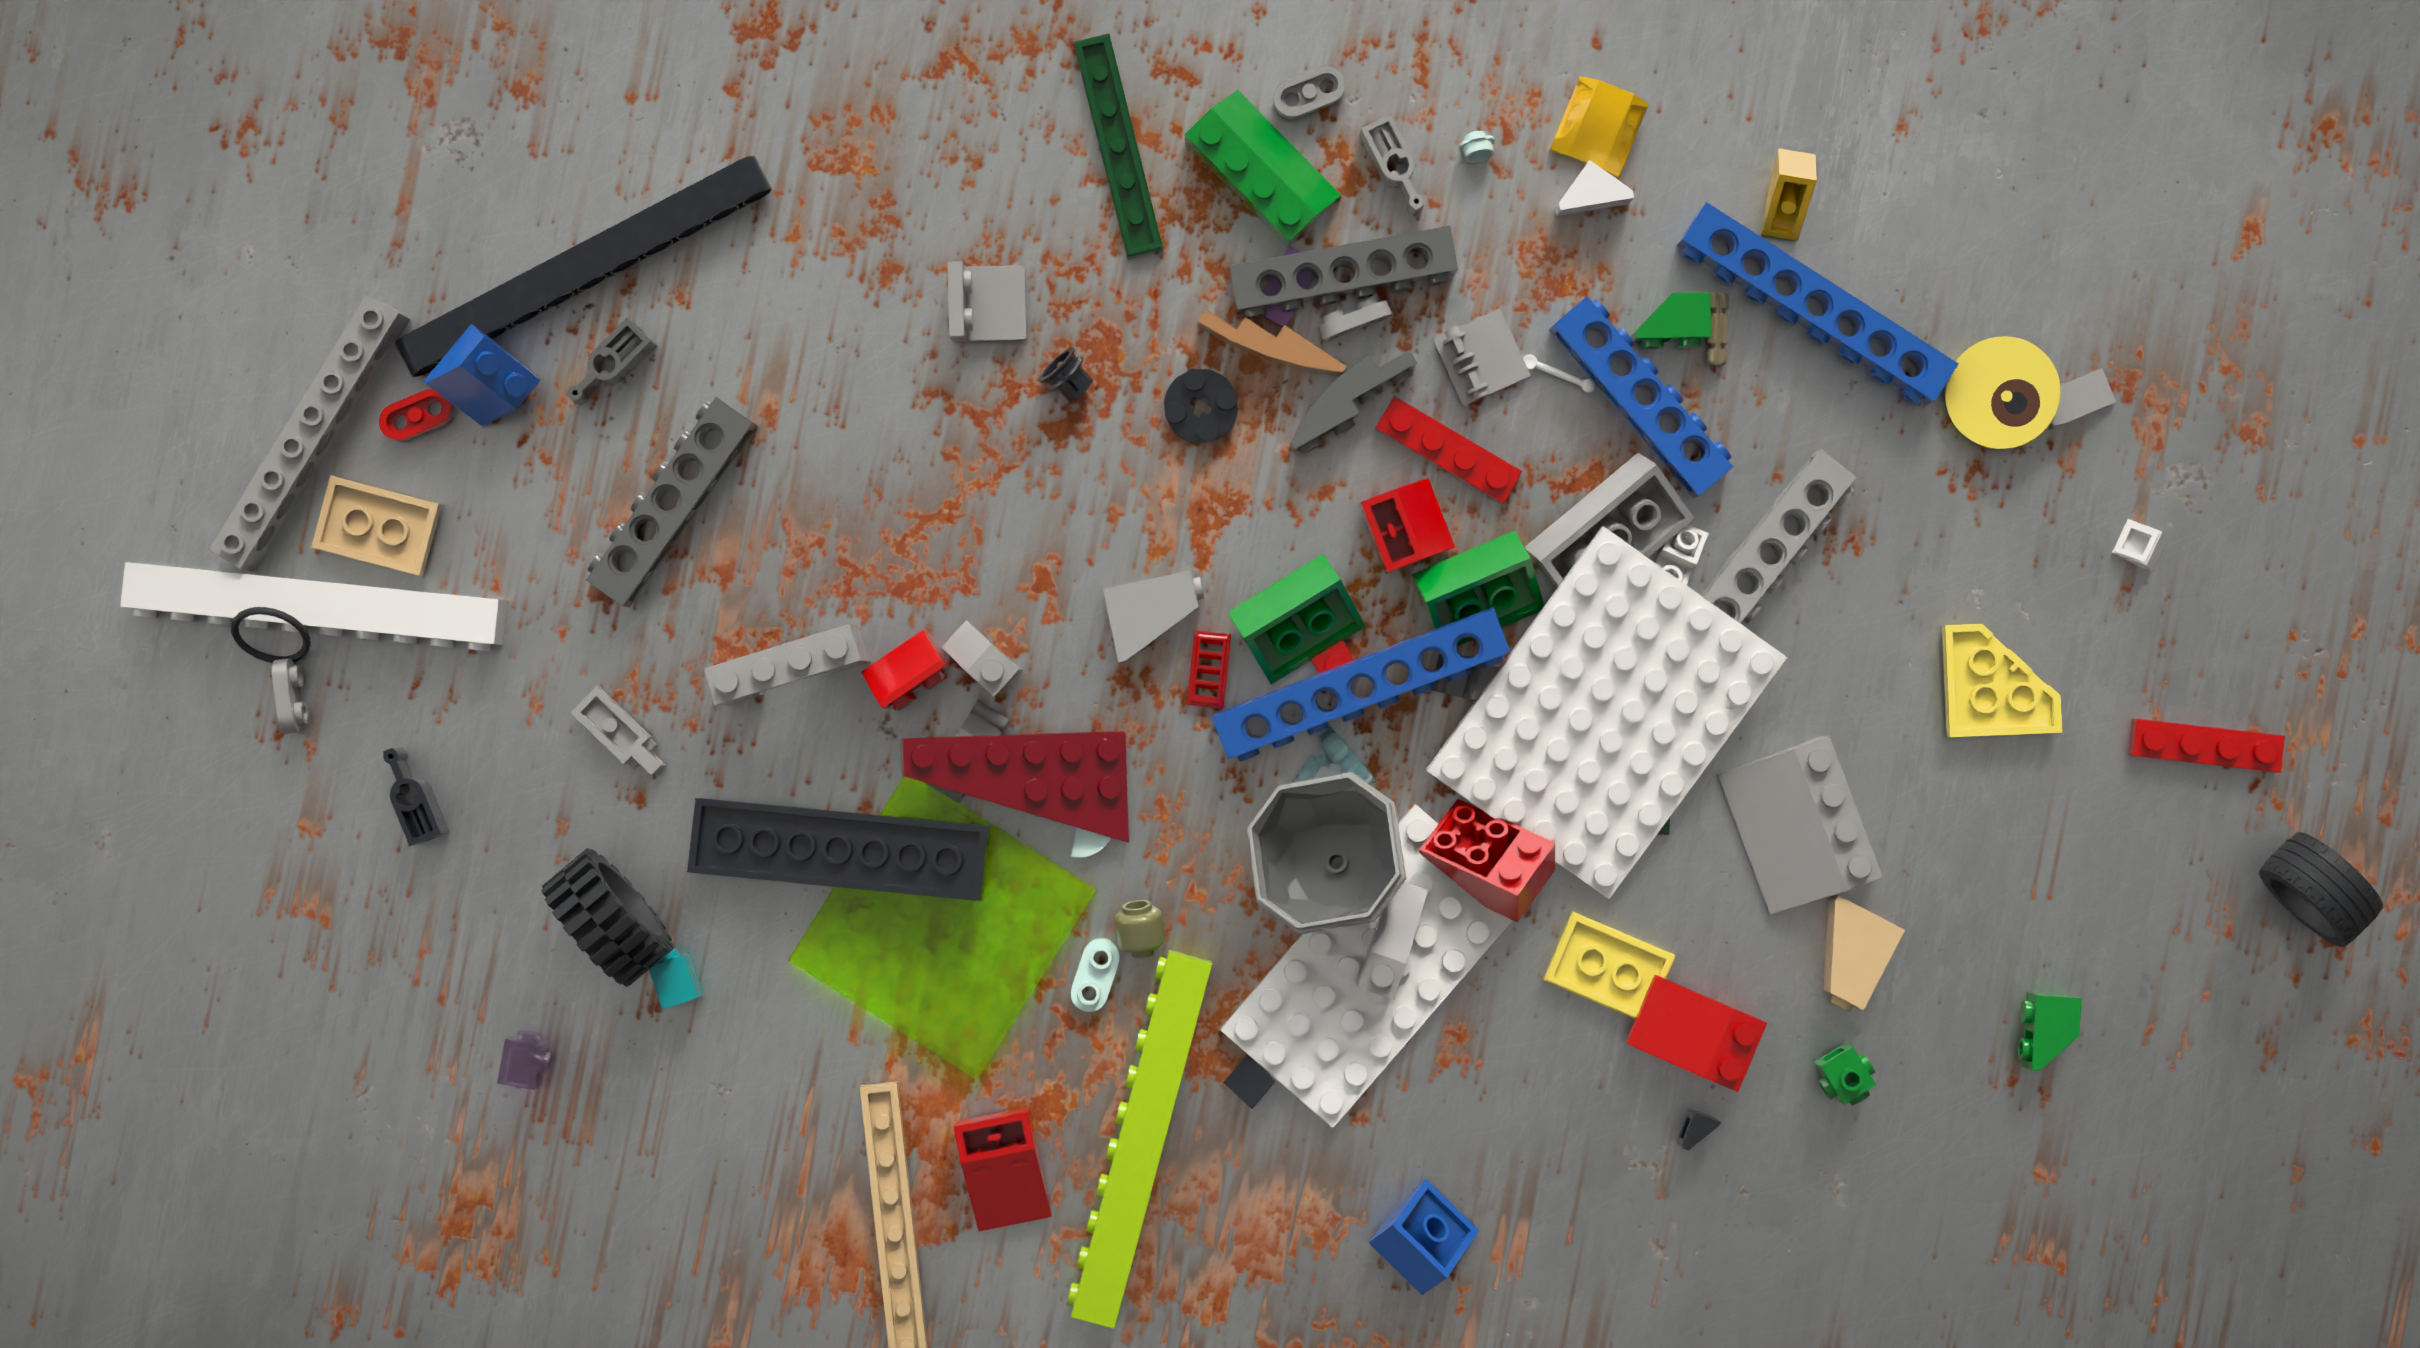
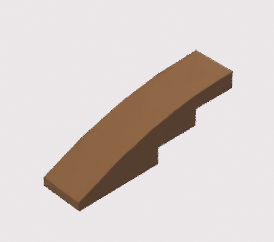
M1205 309L1197 321L1198 327L1229 345L1270 362L1302 371L1339 377L1344 374L1347 368L1346 365L1285 325L1278 336L1275 337L1246 317L1239 327L1235 329Z

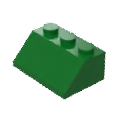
M1515 531L1412 574L1419 598L1433 630L1494 607L1501 628L1540 612L1545 606L1531 558ZM1461 638L1457 643V647L1474 640V638Z
M1324 554L1228 611L1238 632L1270 684L1275 683L1311 661L1315 656L1366 627L1342 580Z

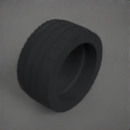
M2297 832L2286 840L2259 870V876L2264 885L2292 915L2314 933L2339 947H2345L2355 940L2376 919L2384 907L2379 894L2357 869L2329 846L2306 833Z

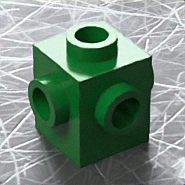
M1847 1043L1842 1044L1814 1061L1815 1066L1823 1077L1818 1083L1829 1100L1836 1098L1837 1101L1844 1105L1847 1103L1855 1105L1869 1097L1870 1092L1868 1090L1876 1086L1871 1077L1875 1070L1864 1054L1858 1056L1853 1046Z

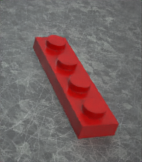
M1396 396L1393 397L1375 427V430L1501 504H1504L1522 473L1518 468Z
M2132 719L2128 756L2281 773L2285 736Z

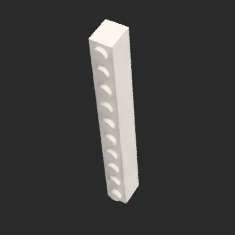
M125 562L120 607L134 608L133 616L156 618L157 611L171 612L170 619L191 622H194V614L208 616L207 623L231 625V618H234L245 609L268 607L293 616L304 627H319V634L342 637V631L345 629L357 631L356 638L379 640L380 633L394 634L393 642L416 644L417 637L431 638V646L453 648L455 640L468 642L467 649L490 651L491 644L503 645L507 601ZM256 614L244 618V627L268 629V622L282 623V631L298 632L290 623L274 616Z

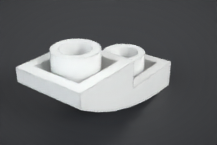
M1688 524L1660 547L1654 563L1687 585L1709 533Z

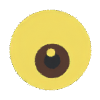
M1993 337L1974 344L1956 360L1959 364L1946 383V407L1956 428L1971 441L1992 449L2016 448L2037 439L2053 422L2061 402L2060 379L2051 359L2034 344L2015 337Z

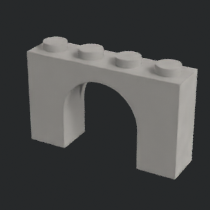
M847 624L704 668V672L714 704L730 706L762 696L764 691L819 674L837 673L870 663L871 661L860 626Z

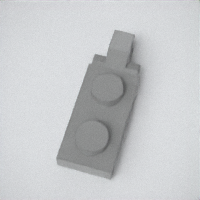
M595 686L571 712L623 764H628L632 769H635L640 764L650 775L654 774L655 776L666 765L652 751L657 746L651 739L652 736L600 686Z

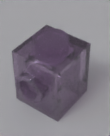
M518 1031L517 1036L513 1035L506 1038L497 1084L531 1090L541 1087L544 1074H549L552 1067L553 1052H548L550 1042L539 1040L540 1034L530 1031Z

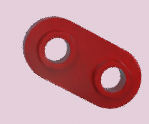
M427 389L385 407L379 417V426L386 437L395 441H407L446 425L453 417L454 405L433 389ZM439 402L441 404V412L438 415H432L430 411L432 404ZM404 416L407 420V425L399 430L396 427V421L399 417Z

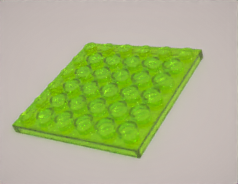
M903 777L879 815L991 826L983 902L833 887L788 961L977 1080L1097 889L963 804L957 803L924 782Z

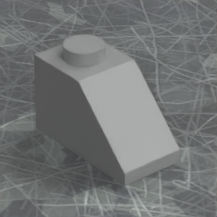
M968 620L942 646L993 697H998L1021 672V669Z

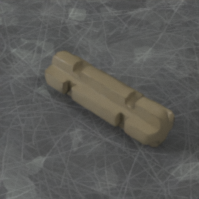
M1716 292L1710 293L1711 337L1706 340V345H1709V349L1706 350V364L1710 366H1723L1727 363V349H1724V347L1728 344V314H1725V310L1729 309V296L1726 293Z

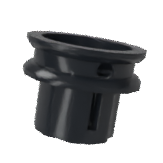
M1073 347L1058 355L1044 369L1038 379L1040 383L1047 384L1049 392L1057 389L1069 402L1078 399L1093 383L1092 377L1081 367L1084 358L1076 356ZM1059 362H1063L1059 367H1057V364Z

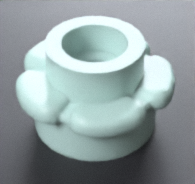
M1474 131L1464 137V141L1459 145V150L1464 154L1466 162H1482L1494 155L1492 144L1495 143V139L1493 136H1486L1484 131Z

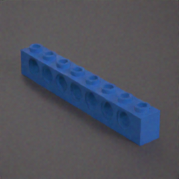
M1707 202L1699 209L1677 244L1678 247L1683 249L1681 254L1686 259L1697 265L1703 262L1713 268V275L1728 285H1732L1733 282L1746 290L1744 294L1750 300L1759 305H1763L1766 302L1777 309L1775 314L1781 320L1791 325H1795L1797 322L1809 330L1807 335L1811 339L1822 345L1830 343L1840 350L1838 355L1842 359L1853 365L1861 363L1872 370L1870 372L1872 378L1887 386L1890 383L1903 390L1901 395L1915 405L1920 406L1922 403L1928 405L1935 402L1959 364ZM1721 238L1728 243V255L1721 256L1714 252L1712 248L1713 239ZM1752 258L1759 263L1760 274L1758 276L1749 275L1744 270L1743 263L1745 259ZM1783 278L1789 281L1792 287L1790 296H1782L1776 291V279ZM1809 298H1814L1821 302L1823 306L1821 316H1813L1808 312L1806 304ZM1840 318H1846L1853 323L1854 333L1851 337L1844 336L1839 331L1838 322ZM1872 338H1877L1884 343L1885 354L1883 357H1878L1871 352L1870 341ZM1904 358L1911 359L1916 364L1917 372L1914 377H1909L1903 373L1901 363Z
M1492 607L1214 713L1212 720L1227 758L1230 759L1237 756L1240 762L1260 754L1258 748L1272 743L1274 748L1289 744L1294 741V734L1307 730L1308 735L1321 732L1329 728L1328 721L1342 716L1344 722L1365 714L1363 708L1377 703L1380 709L1400 701L1398 695L1412 690L1414 695L1429 691L1435 688L1433 681L1447 677L1449 682L1463 678L1470 674L1468 669L1481 663H1483L1484 668L1500 664L1505 661L1504 655L1510 653V648L1495 609ZM1473 637L1479 644L1478 651L1472 656L1460 654L1457 650V643L1461 638ZM1429 650L1440 652L1444 659L1443 664L1434 670L1426 668L1421 660L1425 652ZM1398 663L1406 667L1408 677L1405 681L1395 683L1389 680L1386 671L1392 664ZM1358 677L1369 679L1373 685L1372 692L1367 696L1355 694L1351 686L1353 680ZM1328 690L1333 692L1337 696L1338 704L1332 709L1320 707L1317 703V695L1321 691ZM1287 704H1296L1301 708L1303 717L1298 722H1288L1282 715V708ZM1253 717L1262 718L1267 723V732L1261 736L1253 735L1248 730V720Z

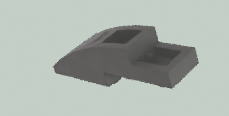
M1407 351L1379 368L1376 367L1371 356H1368L1337 378L1319 396L1299 424L1289 446L1294 453L1301 449L1303 454H1306L1323 444L1322 436L1331 431H1334L1335 435L1338 436L1354 427L1356 424L1353 419L1359 415L1354 401L1359 400L1361 405L1381 394L1378 389L1379 387L1390 381L1393 386H1396L1413 376L1411 369L1415 368L1417 361L1411 351Z

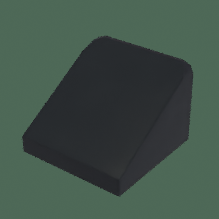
M1247 1054L1223 1083L1253 1109L1276 1082V1078Z
M1690 1109L1687 1112L1677 1142L1683 1149L1689 1151L1720 1126L1721 1122L1712 1116Z

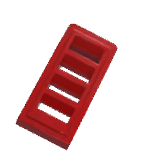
M1194 630L1187 705L1224 709L1232 634ZM1201 643L1223 645L1222 652L1200 650ZM1199 658L1221 660V667L1198 665ZM1197 673L1220 675L1219 682L1197 680ZM1196 688L1218 690V696L1195 695Z

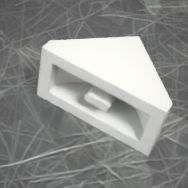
M1589 160L1555 208L1556 216L1627 205L1634 198L1633 190Z

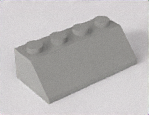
M1637 453L1526 545L1525 549L1543 575L1557 589L1602 526L1648 558L1695 518L1657 464Z

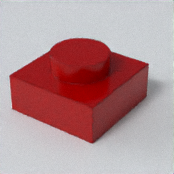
M1342 640L1312 658L1311 662L1317 672L1321 673L1353 661L1354 658Z

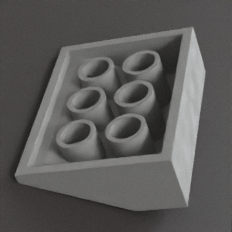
M1819 736L1717 775L1770 915L1883 878L1830 736Z

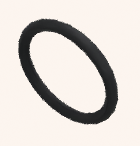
M253 607L239 612L231 623V634L237 645L249 655L265 662L273 663L275 660L291 658L293 662L298 661L308 653L311 646L310 636L302 623L293 616L274 608ZM263 614L274 616L295 627L302 637L303 645L293 655H269L252 648L242 639L239 633V624L244 618L251 615Z

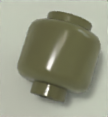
M1135 900L1122 905V910L1114 917L1117 944L1121 950L1132 953V957H1150L1154 954L1155 949L1163 945L1165 941L1163 915L1158 907L1152 906L1150 901Z

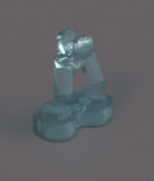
M1332 726L1318 736L1324 754L1310 756L1294 780H1292V783L1314 779L1320 767L1335 764L1341 767V774L1352 772L1371 786L1377 782L1368 768Z

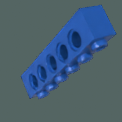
M1586 296L1549 329L1550 332L1586 374L1595 381L1598 388L1693 499L1700 496L1733 468V465L1728 461L1732 458L1730 453L1719 441L1713 443L1704 433L1707 430L1706 425L1695 413L1692 412L1689 415L1680 405L1683 401L1680 394L1670 384L1664 386L1656 377L1659 371L1651 360L1646 356L1640 358L1632 349L1634 342L1628 333L1622 328L1616 330L1607 318L1610 317V314L1604 305L1597 299L1592 302ZM1598 330L1604 336L1603 347H1591L1586 341L1587 331ZM1613 358H1621L1628 364L1626 376L1620 377L1611 371L1610 362ZM1645 386L1650 389L1653 396L1651 404L1642 405L1635 399L1636 387ZM1669 414L1674 417L1677 423L1674 433H1666L1661 430L1659 426L1661 415ZM1686 443H1695L1700 448L1701 456L1697 462H1691L1684 456L1683 448Z

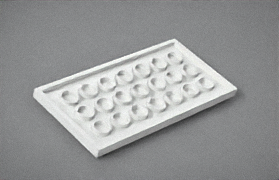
M1416 804L1412 806L1398 823L1406 873L1405 882L1428 889V893L1395 999L1393 1000L1364 990L1356 984L1378 921L1377 918L1374 922L1302 934L1220 1028L1226 1036L1332 1128L1335 1127L1513 921L1484 907L1419 853V849L1437 827L1438 823Z

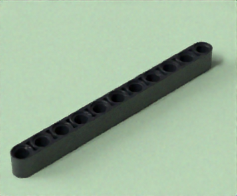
M748 156L407 333L396 340L395 345L411 376L419 377L425 375L437 366L471 324L491 339H494L762 199L772 191V188L756 157Z

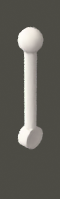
M1531 354L1523 358L1528 370L1536 368L1581 386L1582 390L1586 393H1591L1596 388V383L1591 378L1581 379L1538 362L1537 358Z

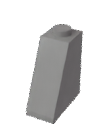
M1191 570L1103 589L1118 663L1127 662L1199 609L1197 600L1204 599L1200 577L1192 578Z

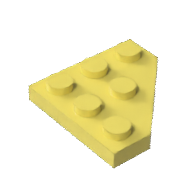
M1963 624L1942 626L1947 737L2062 733L2061 695L2032 672V669L2011 649H2007L1995 638L1985 625Z

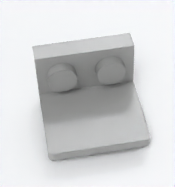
M947 261L949 337L952 342L1026 340L1025 267L1023 265L965 266L963 261Z

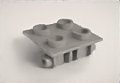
M1501 308L1460 327L1450 328L1444 334L1433 338L1434 344L1463 406L1531 376Z

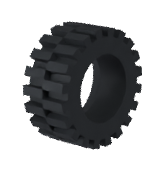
M586 848L542 885V894L546 897L545 901L554 910L552 913L555 918L564 925L563 929L566 933L575 939L576 945L582 952L585 951L590 956V960L596 966L599 965L608 977H613L615 982L620 985L623 984L625 987L633 984L674 948L671 936L665 931L666 927L657 919V914L652 907L646 904L645 898L632 887V883L626 877H623L613 864L610 865L604 856L598 855L593 849Z

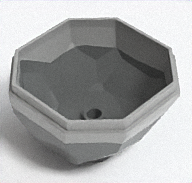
M1352 772L1278 785L1247 828L1256 903L1298 934L1374 922L1383 913L1406 881L1396 805L1392 800ZM1337 857H1342L1344 861L1342 867L1333 869V860Z

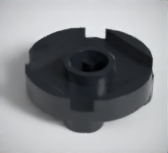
M1188 370L1171 383L1164 399L1165 417L1171 430L1178 437L1190 443H1209L1224 437L1231 430L1237 418V394L1231 383L1223 375L1213 370ZM1203 396L1208 398L1207 405L1212 408L1210 413L1202 412L1200 416L1194 415L1195 407L1191 404L1194 398L1200 400Z

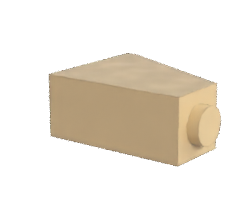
M1836 894L1829 896L1827 904L1823 990L1833 995L1830 1002L1849 1012L1853 1006L1864 1010L1905 930Z

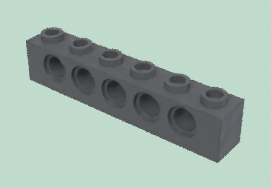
M1444 226L1229 265L1228 274L1236 315L1245 313V317L1251 319L1267 315L1266 308L1281 306L1282 312H1290L1303 309V303L1318 300L1319 305H1329L1340 302V296L1354 293L1355 299L1375 296L1377 295V289L1391 287L1392 292L1406 291L1414 288L1413 283L1428 280L1429 286L1450 282V276L1456 274L1458 265L1451 227ZM1411 252L1421 253L1426 259V267L1419 270L1411 268L1407 263V255ZM1374 259H1383L1389 264L1390 272L1385 276H1377L1371 271L1370 262ZM1339 265L1348 266L1353 272V279L1350 282L1341 283L1335 279L1333 269ZM1303 271L1312 272L1316 277L1317 285L1309 290L1303 289L1297 283V275ZM1274 278L1279 282L1281 291L1275 296H1267L1262 293L1259 284L1264 279Z
M717 397L712 402L708 400L702 405L695 417L698 423L690 433L685 431L680 436L674 446V449L677 451L669 463L664 461L658 467L652 477V480L655 481L654 485L647 494L642 492L631 506V510L634 512L626 524L621 522L614 529L609 537V541L612 544L604 555L602 553L597 554L587 569L590 575L586 581L623 607L630 608L758 427ZM718 430L721 434L720 445L715 449H707L704 445L705 435L709 431ZM691 460L697 461L700 467L698 476L692 480H686L682 473L684 465ZM675 491L678 496V503L672 510L665 511L661 505V498L666 492ZM652 521L656 526V534L653 539L643 541L639 534L640 527L643 523ZM630 551L635 559L634 566L629 571L623 572L618 566V559L622 553Z

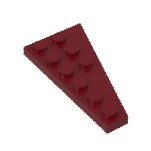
M1125 731L901 738L903 777L1129 843Z

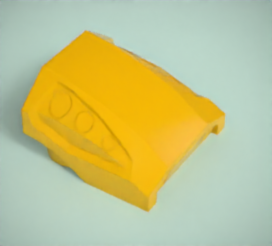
M1580 76L1549 151L1553 153L1558 152L1585 163L1591 160L1613 177L1618 178L1649 103L1631 92L1601 80Z

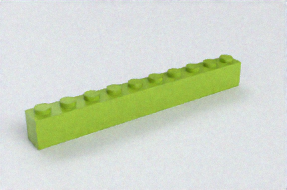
M1169 950L1167 958L1159 957L1154 978L1161 980L1157 994H1149L1144 1013L1151 1016L1148 1030L1140 1029L1134 1051L1141 1052L1138 1067L1130 1065L1125 1087L1132 1089L1128 1103L1120 1102L1115 1121L1116 1124L1122 1125L1118 1139L1111 1138L1105 1158L1112 1161L1109 1176L1101 1174L1095 1195L1102 1197L1099 1212L1091 1210L1086 1232L1093 1234L1089 1248L1081 1247L1076 1266L1077 1269L1083 1270L1079 1284L1072 1283L1066 1305L1073 1306L1072 1318L1115 1328L1210 975L1212 961Z

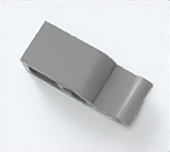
M1392 114L1361 128L1359 136L1382 181L1390 187H1400L1408 203L1407 210L1412 216L1422 212L1424 198L1416 193L1410 181L1415 166L1414 158ZM1394 160L1397 165L1404 163L1407 172L1403 175H1399L1397 171L1390 172L1387 164Z

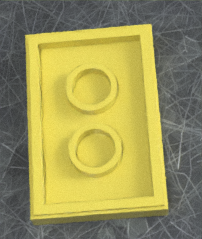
M1571 911L1543 976V980L1636 1019L1654 974L1666 979L1676 955Z

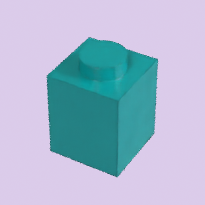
M677 949L672 950L649 969L662 1010L704 995L690 952L679 955Z

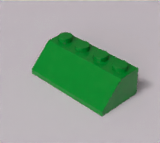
M1236 90L1213 106L1184 134L1185 143L1287 247L1291 246L1342 196L1239 90Z

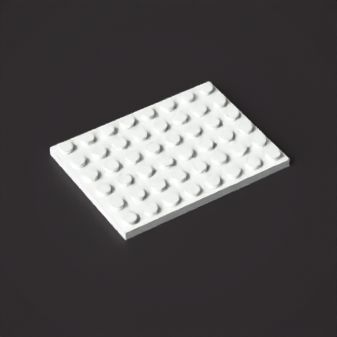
M1602 526L1426 770L1494 819L1502 818L1554 842L1555 862L1610 899L1788 657Z

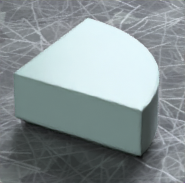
M1077 828L1071 857L1093 855L1103 849L1111 838Z

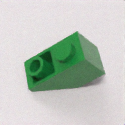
M1710 292L1672 293L1631 335L1633 342L1641 343L1642 349L1663 348L1664 342H1678L1679 348L1701 347V341H1706L1711 337Z
M2027 992L2026 1001H2022L2020 1008L2021 1022L2025 1023L2024 1038H2020L2018 1043V1058L2022 1061V1067L2032 1071H2040L2080 1036L2082 998L2073 995Z

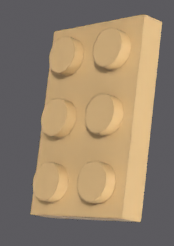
M330 475L311 548L423 577L442 505Z

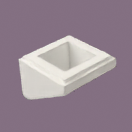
M2128 519L2112 553L2152 572L2167 542V537L2162 531Z

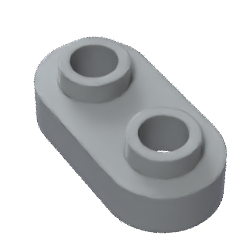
M1322 66L1285 80L1277 86L1274 92L1273 104L1275 110L1286 119H1297L1331 106L1342 98L1345 91V78L1337 68ZM1322 82H1330L1333 85V90L1330 93H1323L1319 85ZM1289 95H1294L1298 98L1299 103L1294 107H1290L1285 103V98Z
M1378 296L1358 303L1359 310L1344 314L1343 309L1323 316L1324 323L1318 326L1322 340L1329 341L1389 318L1393 314L1388 301L1380 302Z
M291 658L275 660L272 664V681L280 729L283 734L301 732L303 724L308 723V709L305 702H301L299 688L304 683L301 666L295 665Z

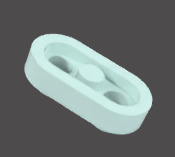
M1097 938L1089 942L1083 951L1071 988L1072 1001L1080 1010L1086 1012L1096 1011L1105 1004L1120 962V951L1113 941L1106 938ZM1097 951L1107 953L1108 961L1105 964L1095 962L1094 954ZM1087 986H1091L1096 990V997L1092 1000H1087L1082 995V990Z

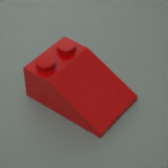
M1654 974L1625 1043L1700 1077L1739 1092L1767 1022Z

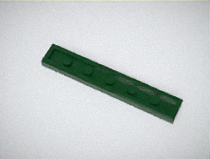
M1110 34L1073 42L1127 259L1164 251Z

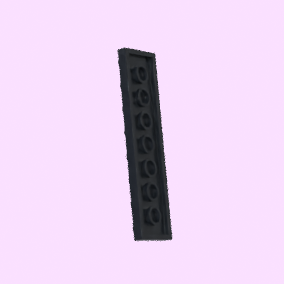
M695 798L687 872L983 902L991 826Z

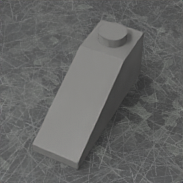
M1404 882L1379 916L1356 982L1359 988L1393 1000L1395 999L1428 889Z

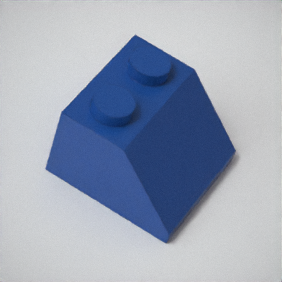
M471 324L423 382L483 426L517 409L539 383L540 379L526 365Z
M1425 1179L1385 1219L1369 1241V1244L1421 1295H1424L1449 1276L1479 1230Z

